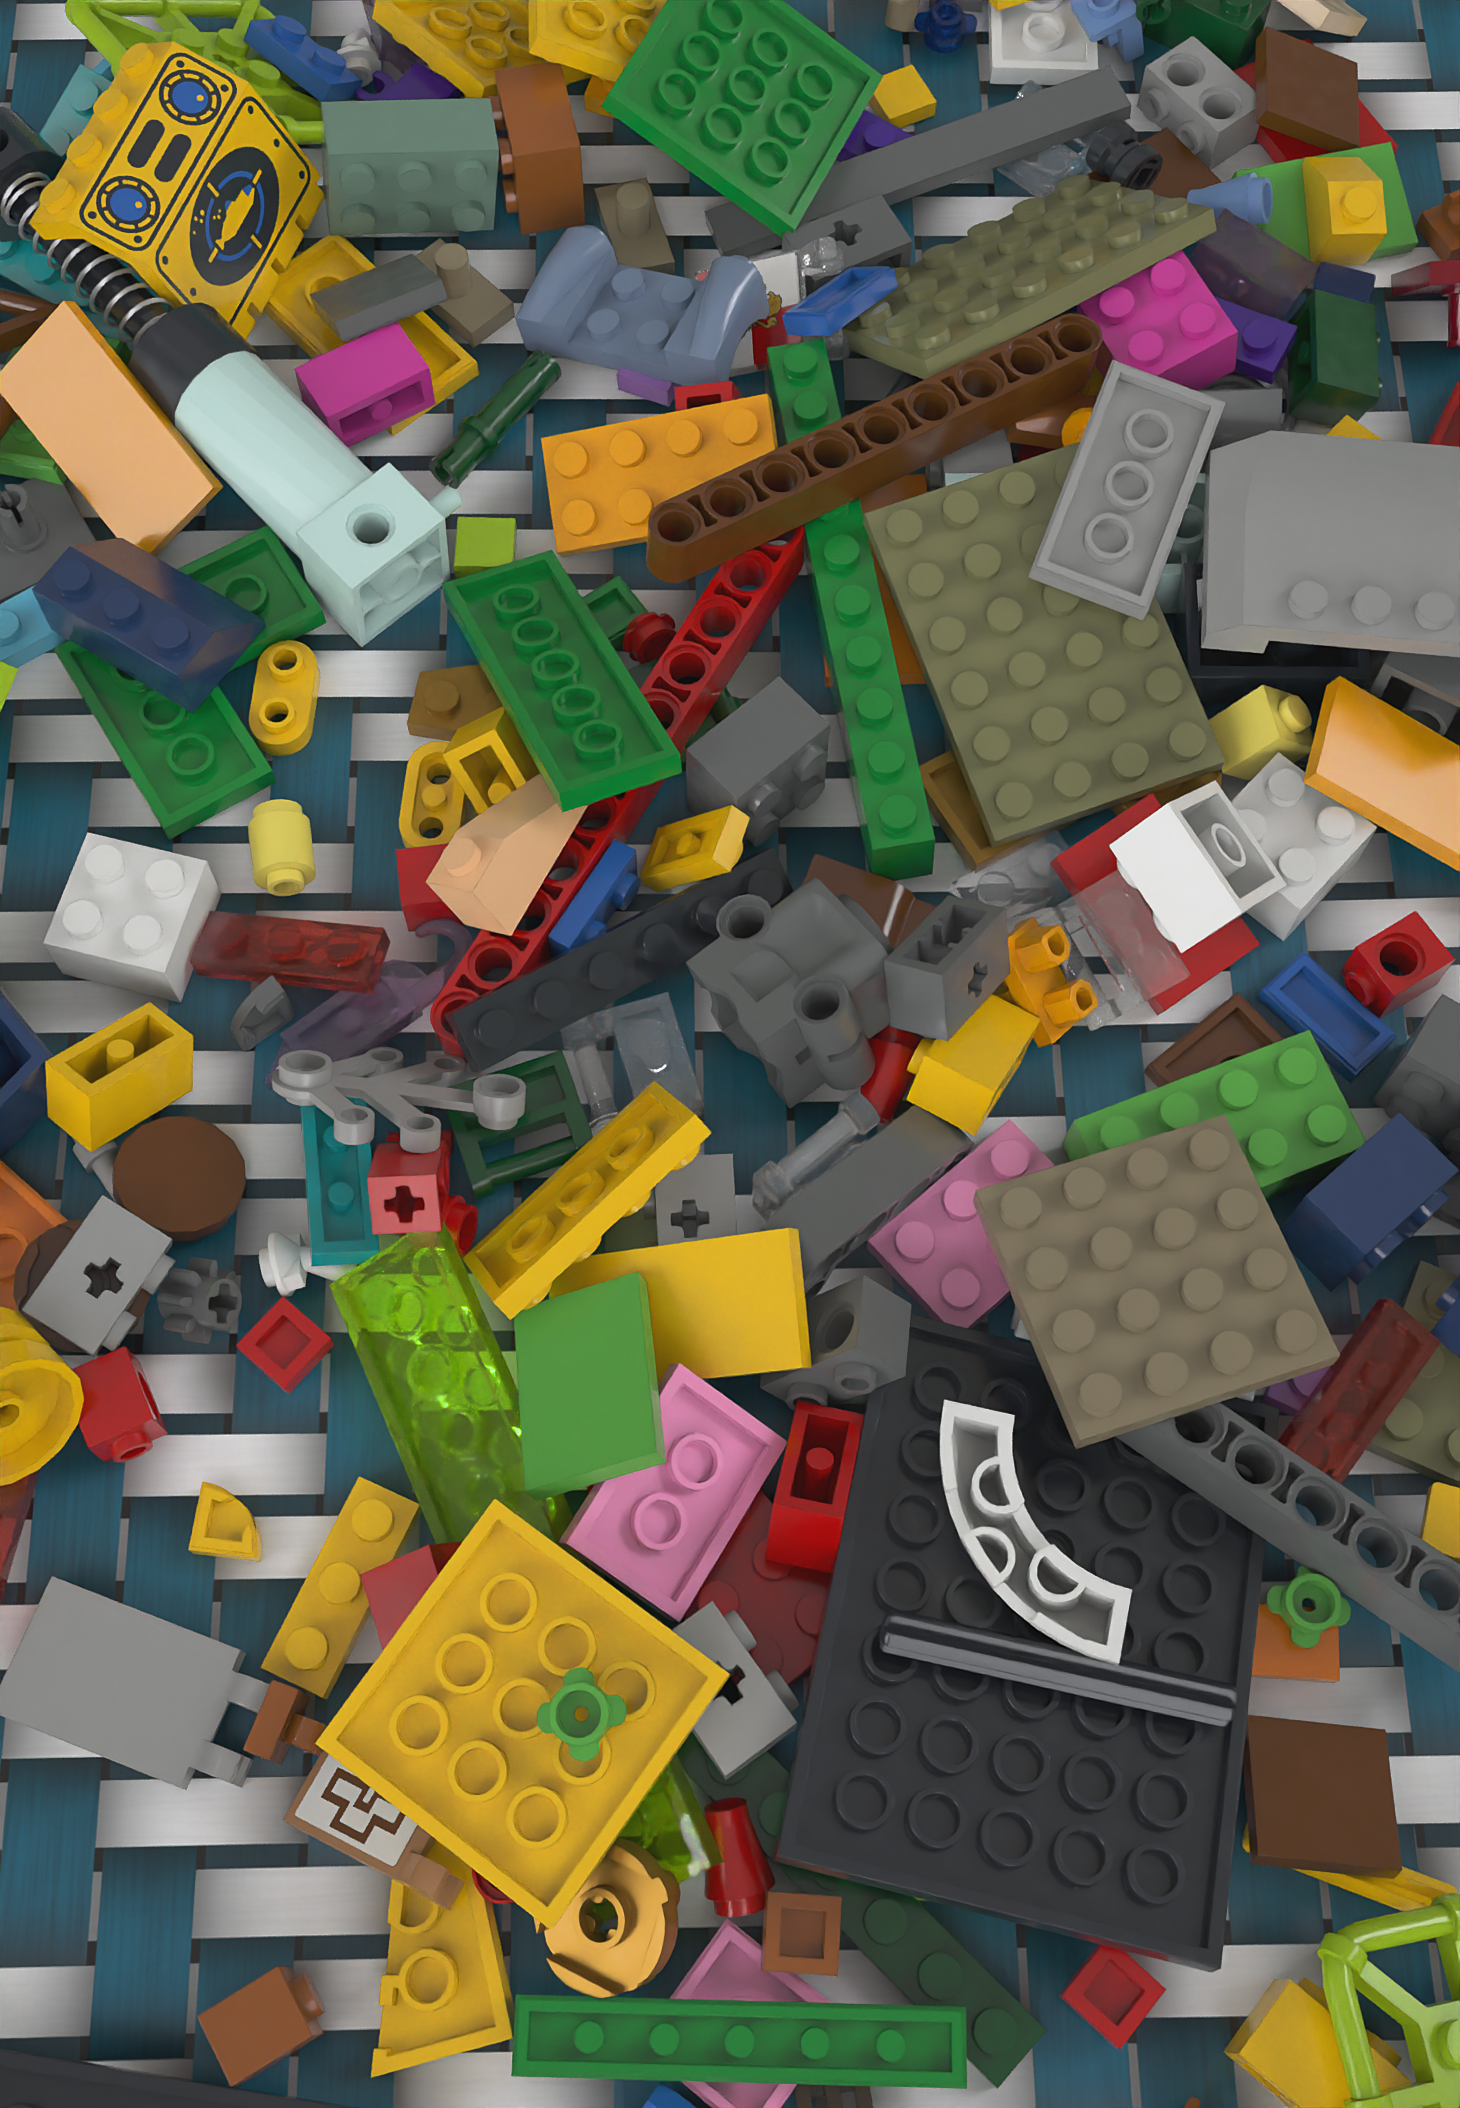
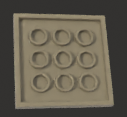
M1225 1114L975 1190L972 1202L1076 1449L1334 1365L1340 1357L1334 1340Z

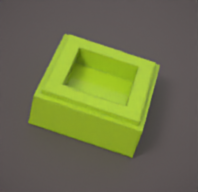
M458 517L454 556L455 576L464 577L515 561L516 519Z

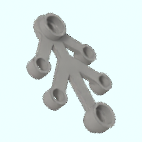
M390 1047L372 1048L365 1054L332 1062L329 1056L318 1051L298 1050L284 1054L279 1059V1067L272 1074V1088L277 1094L285 1097L288 1102L295 1105H316L334 1119V1138L347 1145H362L373 1140L375 1113L367 1107L354 1105L346 1097L363 1099L400 1128V1146L412 1153H429L437 1150L440 1146L441 1121L433 1115L422 1113L413 1105L474 1112L482 1126L493 1130H506L514 1127L518 1122V1118L525 1112L526 1085L521 1079L511 1075H484L474 1081L473 1091L447 1088L466 1081V1061L461 1057L453 1055H437L430 1058L428 1062L403 1068V1053Z

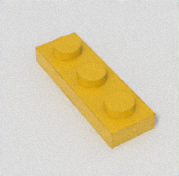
M360 1476L358 1477L260 1668L320 1698L328 1699L371 1614L360 1574L399 1558L423 1510L420 1504Z

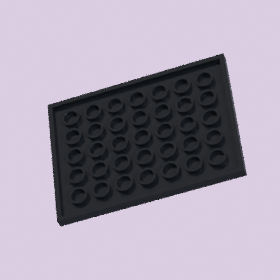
M911 1314L905 1377L877 1387L872 1392L867 1393L863 1410V1427L839 1548L831 1569L773 1861L1211 1973L1221 1969L1266 1540L1117 1437L1076 1449L1033 1345ZM1238 1397L1220 1402L1276 1440L1280 1408ZM944 1400L1015 1415L1012 1432L1014 1468L1020 1491L1025 1500L1024 1506L1037 1529L1050 1545L1054 1544L1065 1556L1081 1568L1112 1584L1132 1589L1120 1659L1231 1683L1236 1687L1238 1693L1237 1710L1233 1721L1221 1727L886 1653L880 1649L879 1636L881 1624L888 1610L892 1609L1064 1646L1032 1626L995 1592L974 1564L960 1539L948 1507L940 1465V1425ZM1175 1423L1179 1434L1184 1439L1192 1443H1198L1194 1432L1189 1427ZM1235 1463L1239 1475L1244 1480L1257 1484L1252 1471L1242 1464Z

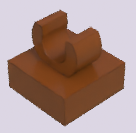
M1460 189L1446 195L1442 204L1421 212L1415 227L1441 261L1460 259Z
M272 1679L243 1750L281 1766L290 1745L320 1756L323 1749L315 1743L327 1727L323 1723L303 1716L310 1700L309 1696L299 1689Z
M766 1891L761 1970L838 1976L842 1897Z

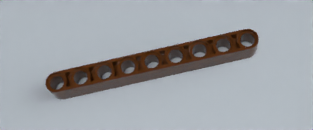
M1070 313L1062 315L660 503L653 508L648 520L646 565L649 572L657 579L665 582L679 583L689 580L1080 392L1087 386L1102 343L1100 327L1091 318L1082 314Z

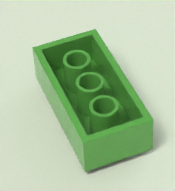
M1307 1030L1075 1119L1062 1145L1069 1160L1073 1161L1225 1114L1265 1199H1269L1329 1175L1367 1141L1310 1030Z

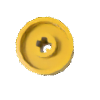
M0 1306V1486L12 1484L39 1470L64 1447L78 1425L84 1396L80 1378L50 1347V1344L19 1311Z

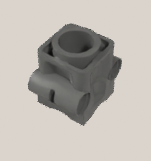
M815 876L773 908L770 907L766 900L756 895H741L729 900L720 909L716 918V928L720 937L686 962L694 980L701 988L710 992L712 999L711 1013L720 1030L737 1049L754 1055L765 1065L771 1088L790 1109L824 1083L833 1089L842 1091L856 1089L865 1084L875 1069V1055L868 1040L890 1024L884 960L895 949L880 927L853 898L845 893L836 897Z

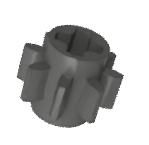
M197 1257L190 1258L188 1270L170 1268L168 1271L169 1276L162 1282L157 1296L159 1311L166 1319L163 1328L169 1331L181 1332L183 1340L205 1344L209 1343L212 1330L229 1332L231 1330L230 1325L237 1319L242 1305L241 1291L233 1281L236 1276L235 1271L218 1269L216 1260Z

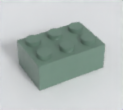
M490 98L321 102L323 189L330 236L494 230L499 147Z

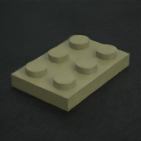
M1420 1260L1411 1272L1351 1444L1441 1483L1460 1488V1358L1429 1334L1445 1314L1435 1303L1458 1275Z

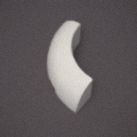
M944 1400L940 1425V1465L943 1487L950 1514L960 1539L974 1564L995 1592L1016 1613L1036 1629L1060 1644L1086 1656L1118 1665L1132 1589L1112 1584L1081 1568L1065 1556L1054 1544L1050 1545L1037 1529L1024 1506L1025 1500L1020 1491L1014 1468L1012 1432L1015 1415Z

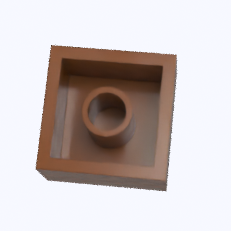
M547 62L495 70L497 95L487 96V98L491 100L496 131H501V136H497L499 147L498 171H502V174H508L509 177L501 179L506 213H517L521 235L585 225L581 147L561 64Z

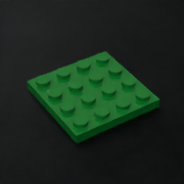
M667 0L601 107L783 238L784 232L789 231L793 233L883 76L783 0Z

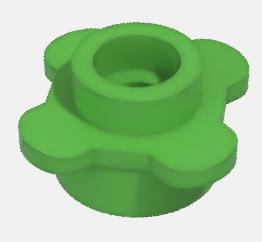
M1303 1565L1297 1569L1296 1578L1284 1586H1272L1267 1591L1265 1597L1268 1610L1282 1617L1290 1628L1291 1641L1301 1648L1316 1646L1319 1643L1322 1632L1332 1625L1343 1626L1351 1616L1350 1604L1345 1598L1341 1597L1336 1585L1325 1576L1315 1574ZM1304 1599H1309L1314 1603V1610L1312 1612H1307L1303 1609L1302 1601Z
M574 1668L565 1674L563 1679L564 1687L554 1695L551 1702L543 1703L537 1711V1724L544 1733H554L560 1740L567 1743L570 1755L574 1759L589 1761L599 1754L600 1741L612 1726H619L625 1721L627 1707L625 1701L620 1696L608 1695L594 1683V1676L590 1670ZM581 1706L587 1708L589 1712L587 1720L583 1722L575 1718V1711Z

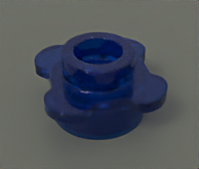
M936 0V4L929 11L919 12L915 16L914 26L916 30L924 32V42L930 49L940 53H950L958 50L963 45L965 34L975 32L977 19L972 14H965L955 0Z

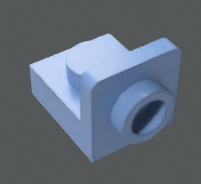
M1070 0L1071 10L1091 42H1097L1102 39L1107 48L1115 46L1125 64L1145 54L1142 25L1136 17V4L1133 0Z

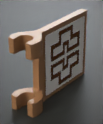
M324 1750L321 1752L283 1821L394 1879L450 1911L464 1882L450 1875L451 1871L427 1858L436 1839Z

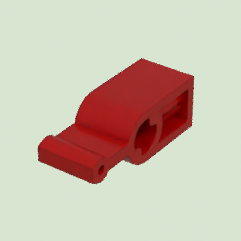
M441 1130L439 1148L429 1153H412L404 1150L400 1146V1132L387 1133L386 1142L377 1144L367 1176L373 1234L441 1231L449 1197V1163L451 1155L454 1154L453 1130Z

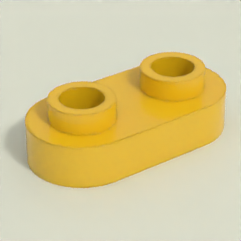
M286 640L272 644L261 654L258 660L248 720L256 744L261 750L270 755L287 756L294 754L306 746L312 735L321 676L313 651L301 642ZM296 663L291 669H278L282 665ZM276 714L288 715L281 722L270 721Z
M434 741L426 743L417 748L409 758L399 817V829L406 848L449 843L456 831L464 826L468 796L442 756L449 744L448 742ZM437 775L450 777L443 784L437 785L430 782ZM431 828L442 830V833L435 838L428 839L422 836L426 830Z

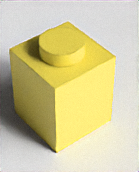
M1261 685L1208 720L1226 761L1221 768L1223 774L1251 781L1278 752L1292 763H1295L1311 751L1313 736L1309 726L1312 723V718L1306 704L1299 696L1266 685Z

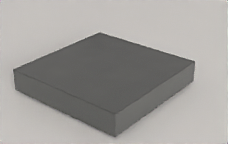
M413 254L309 294L316 313L345 342L434 307L448 299L442 280Z

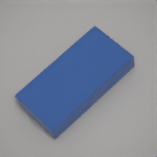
M889 266L849 267L785 312L782 319L787 335L831 336L898 288L894 268Z
M1304 951L1263 987L1257 996V999L1296 1035L1310 1030L1325 1061L1349 1083L1392 1044L1397 1037L1396 1033L1367 1007H1364L1358 999Z

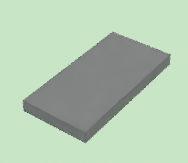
M1112 359L1028 578L1143 621L1150 607L1226 402Z

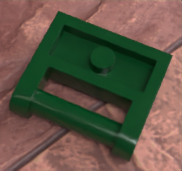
M562 1050L489 1073L511 1075L521 1079L526 1085L525 1112L518 1118V1122L514 1127L506 1130L489 1129L479 1123L478 1116L474 1112L446 1109L476 1201L495 1195L493 1188L564 1165L593 1138ZM480 1077L447 1088L473 1091L474 1081ZM566 1121L570 1136L485 1164L480 1149Z

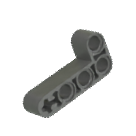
M914 1105L782 1206L767 1220L759 1232L783 1228L798 1229L806 1301L815 1297L821 1291L839 1262L891 1222L914 1200L965 1158L973 1148L974 1142L957 1126Z

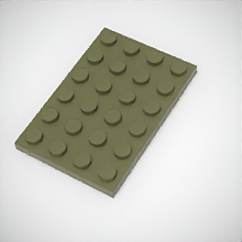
M1085 174L1074 175L1060 181L1057 184L1058 190L1042 198H1029L1013 206V213L998 221L991 220L976 224L967 231V237L953 244H941L926 250L922 254V260L907 268H894L898 288L831 336L818 337L925 380L1027 332L1217 231L1213 208L1188 203L1186 198H1167L1155 195L1152 190H1134L1122 187L1119 182L1105 183L1089 179V176Z
M1080 442L864 513L863 526L992 848L1220 770L1226 762L1155 594L1148 612L1142 621L1028 578Z

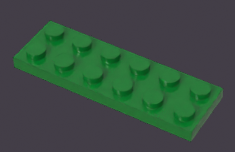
M552 550L442 583L445 602L562 813L682 773L679 751Z

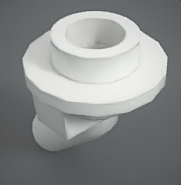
M363 28L355 29L343 39L341 49L336 52L346 60V67L363 80L361 87H364L373 80L372 74L375 70L381 71V59L376 47L371 42L368 31Z
M278 1231L272 1232L268 1237V1247L259 1250V1264L267 1287L276 1286L283 1297L292 1296L296 1289L305 1287L307 1272L347 1286L353 1280L357 1270V1264L311 1267L310 1246L305 1245L300 1233L283 1235Z

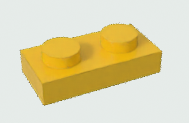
M729 805L658 827L639 876L641 882L658 892L731 872L743 852L742 839L750 817L733 805Z

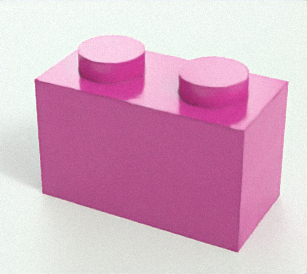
M397 321L361 335L359 338L326 354L317 355L307 363L294 368L302 402L347 447L436 405L430 368Z

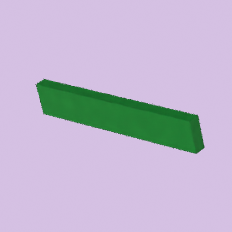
M516 1994L511 2076L967 2089L966 2007L633 1997L597 1998L591 1996Z

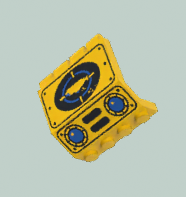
M174 41L135 44L121 57L119 62L120 70L108 90L104 91L95 101L93 106L94 114L82 134L76 137L69 145L66 152L67 159L56 178L41 192L39 198L40 205L29 224L44 240L84 239L130 263L160 298L171 301L175 309L185 304L197 302L214 307L247 341L256 324L252 316L259 317L280 281L277 273H284L304 237L302 230L309 228L325 198L323 191L316 184L321 174L249 82Z

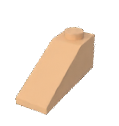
M539 773L459 828L448 846L444 849L426 883L465 925L511 936L588 805L562 813L541 773Z

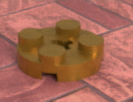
M617 1837L555 1928L550 1930L534 1918L536 1933L544 1931L546 1943L553 1954L546 1959L554 1973L572 1989L584 1995L597 1998L615 1996L625 1991L635 1990L649 1983L664 1968L675 1946L678 1932L677 1906L681 1895L679 1883L674 1874L667 1869L661 1868L657 1860L644 1848L634 1842ZM609 1900L616 1909L618 1926L610 1929L606 1935L600 1930L602 1918L593 1912L594 1903H603Z

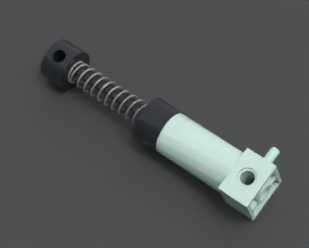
M0 107V241L33 240V250L35 253L47 255V264L50 268L61 269V278L64 283L75 284V293L78 297L90 298L89 307L92 312H104V323L106 326L112 328L119 327L118 337L121 341H133V353L127 366L190 446L301 559L306 584L317 602L363 647L440 588L442 583L449 581L450 569L445 518L462 506V498L459 493L452 487H446L427 501L390 462L373 474L263 362L259 353L214 307L197 302L185 304L175 309L171 301L160 298L130 263L124 261L128 267L125 268L119 261L120 258L84 239L44 240L29 222L40 205L39 198L41 192L56 178L65 162L17 112L6 107ZM37 243H38L44 250L39 249V247L37 246ZM51 257H52L59 265L54 264L53 261L51 260ZM65 272H67L72 277V279H69L66 276ZM133 275H137L142 281V283H140ZM80 287H81L86 293H82L81 290H80ZM148 289L152 290V291L154 292V294L156 295L157 298H155V297L148 291ZM94 301H95L101 308H97V307L95 306V304H94ZM162 303L168 306L170 312L162 305ZM108 316H109L115 323L110 322V320L108 319ZM124 331L129 337H125L122 332Z

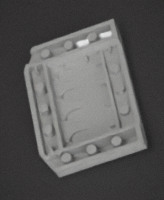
M1271 430L1211 450L1205 465L1201 648L1264 653L1269 641L1460 657V447Z

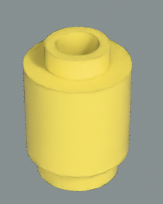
M276 799L257 805L253 809V819L248 824L253 880L257 886L267 889L270 894L276 896L295 895L301 892L316 877L310 820L303 814L301 805L291 800Z

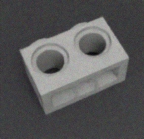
M1194 36L1145 67L1137 107L1149 121L1155 123L1161 129L1167 127L1210 170L1255 141L1259 124L1256 123V91Z

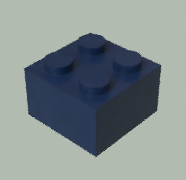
M1399 1112L1303 1198L1280 1230L1290 1251L1330 1292L1347 1277L1358 1286L1386 1260L1390 1253L1400 1244L1403 1245L1451 1198L1442 1188L1459 1170Z

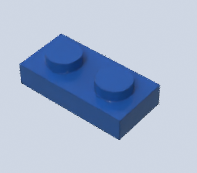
M278 15L273 19L250 21L243 41L320 102L356 100L355 91L361 87L363 80L346 67V60L340 54L319 46L309 38L302 24L282 15Z
M614 839L548 935L551 958L607 930L608 926L606 924L616 909L625 910L631 904L641 884V878L638 877L635 849Z

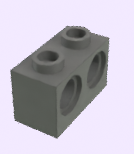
M865 1275L806 1300L812 1368L761 1373L760 1388L783 1400L790 1409L795 1411L797 1401L830 1407L857 1395L870 1393L877 1387L905 1377L912 1304Z

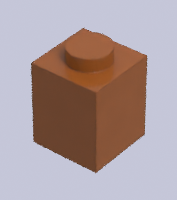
M277 1966L201 2013L197 2018L230 2086L233 2087L249 2082L322 2036L324 2033L316 2018L325 2013V2007L315 1985L306 1972L295 1976L291 1966Z

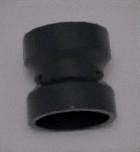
M1122 119L1107 125L1096 136L1087 151L1085 159L1087 166L1098 176H1108L1110 182H1119L1122 187L1134 190L1148 189L1157 178L1163 164L1162 155L1149 144L1141 145L1138 142L1137 132Z

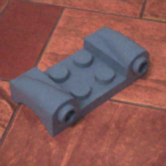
M585 225L583 227H570L563 233L533 281L515 316V320L526 350L534 351L539 349L542 350L543 354L547 352L552 356L618 371L620 368H624L654 379L690 386L729 381L732 361L743 334L753 322L759 319H766L770 308L762 275L754 263L744 256L732 255L730 257L722 256L714 259L704 281L618 264L613 246L605 233L597 227Z

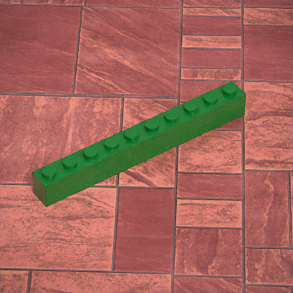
M824 339L767 348L769 394L772 400L781 447L841 419ZM857 498L804 524V562L868 869L870 873L896 881L933 874L935 836L869 539L863 526L864 517L860 499Z

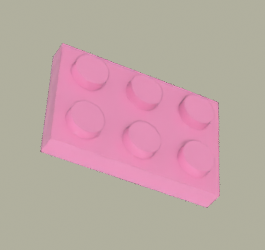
M1009 1119L891 1222L871 1237L867 1242L866 1249L933 1320L972 1329L1011 1295L972 1202L975 1190L1054 1167L1055 1165Z
M677 1363L670 1364L658 1383L666 1463L596 1483L558 1543L670 1621L680 1622L787 1445V1441L682 1364Z

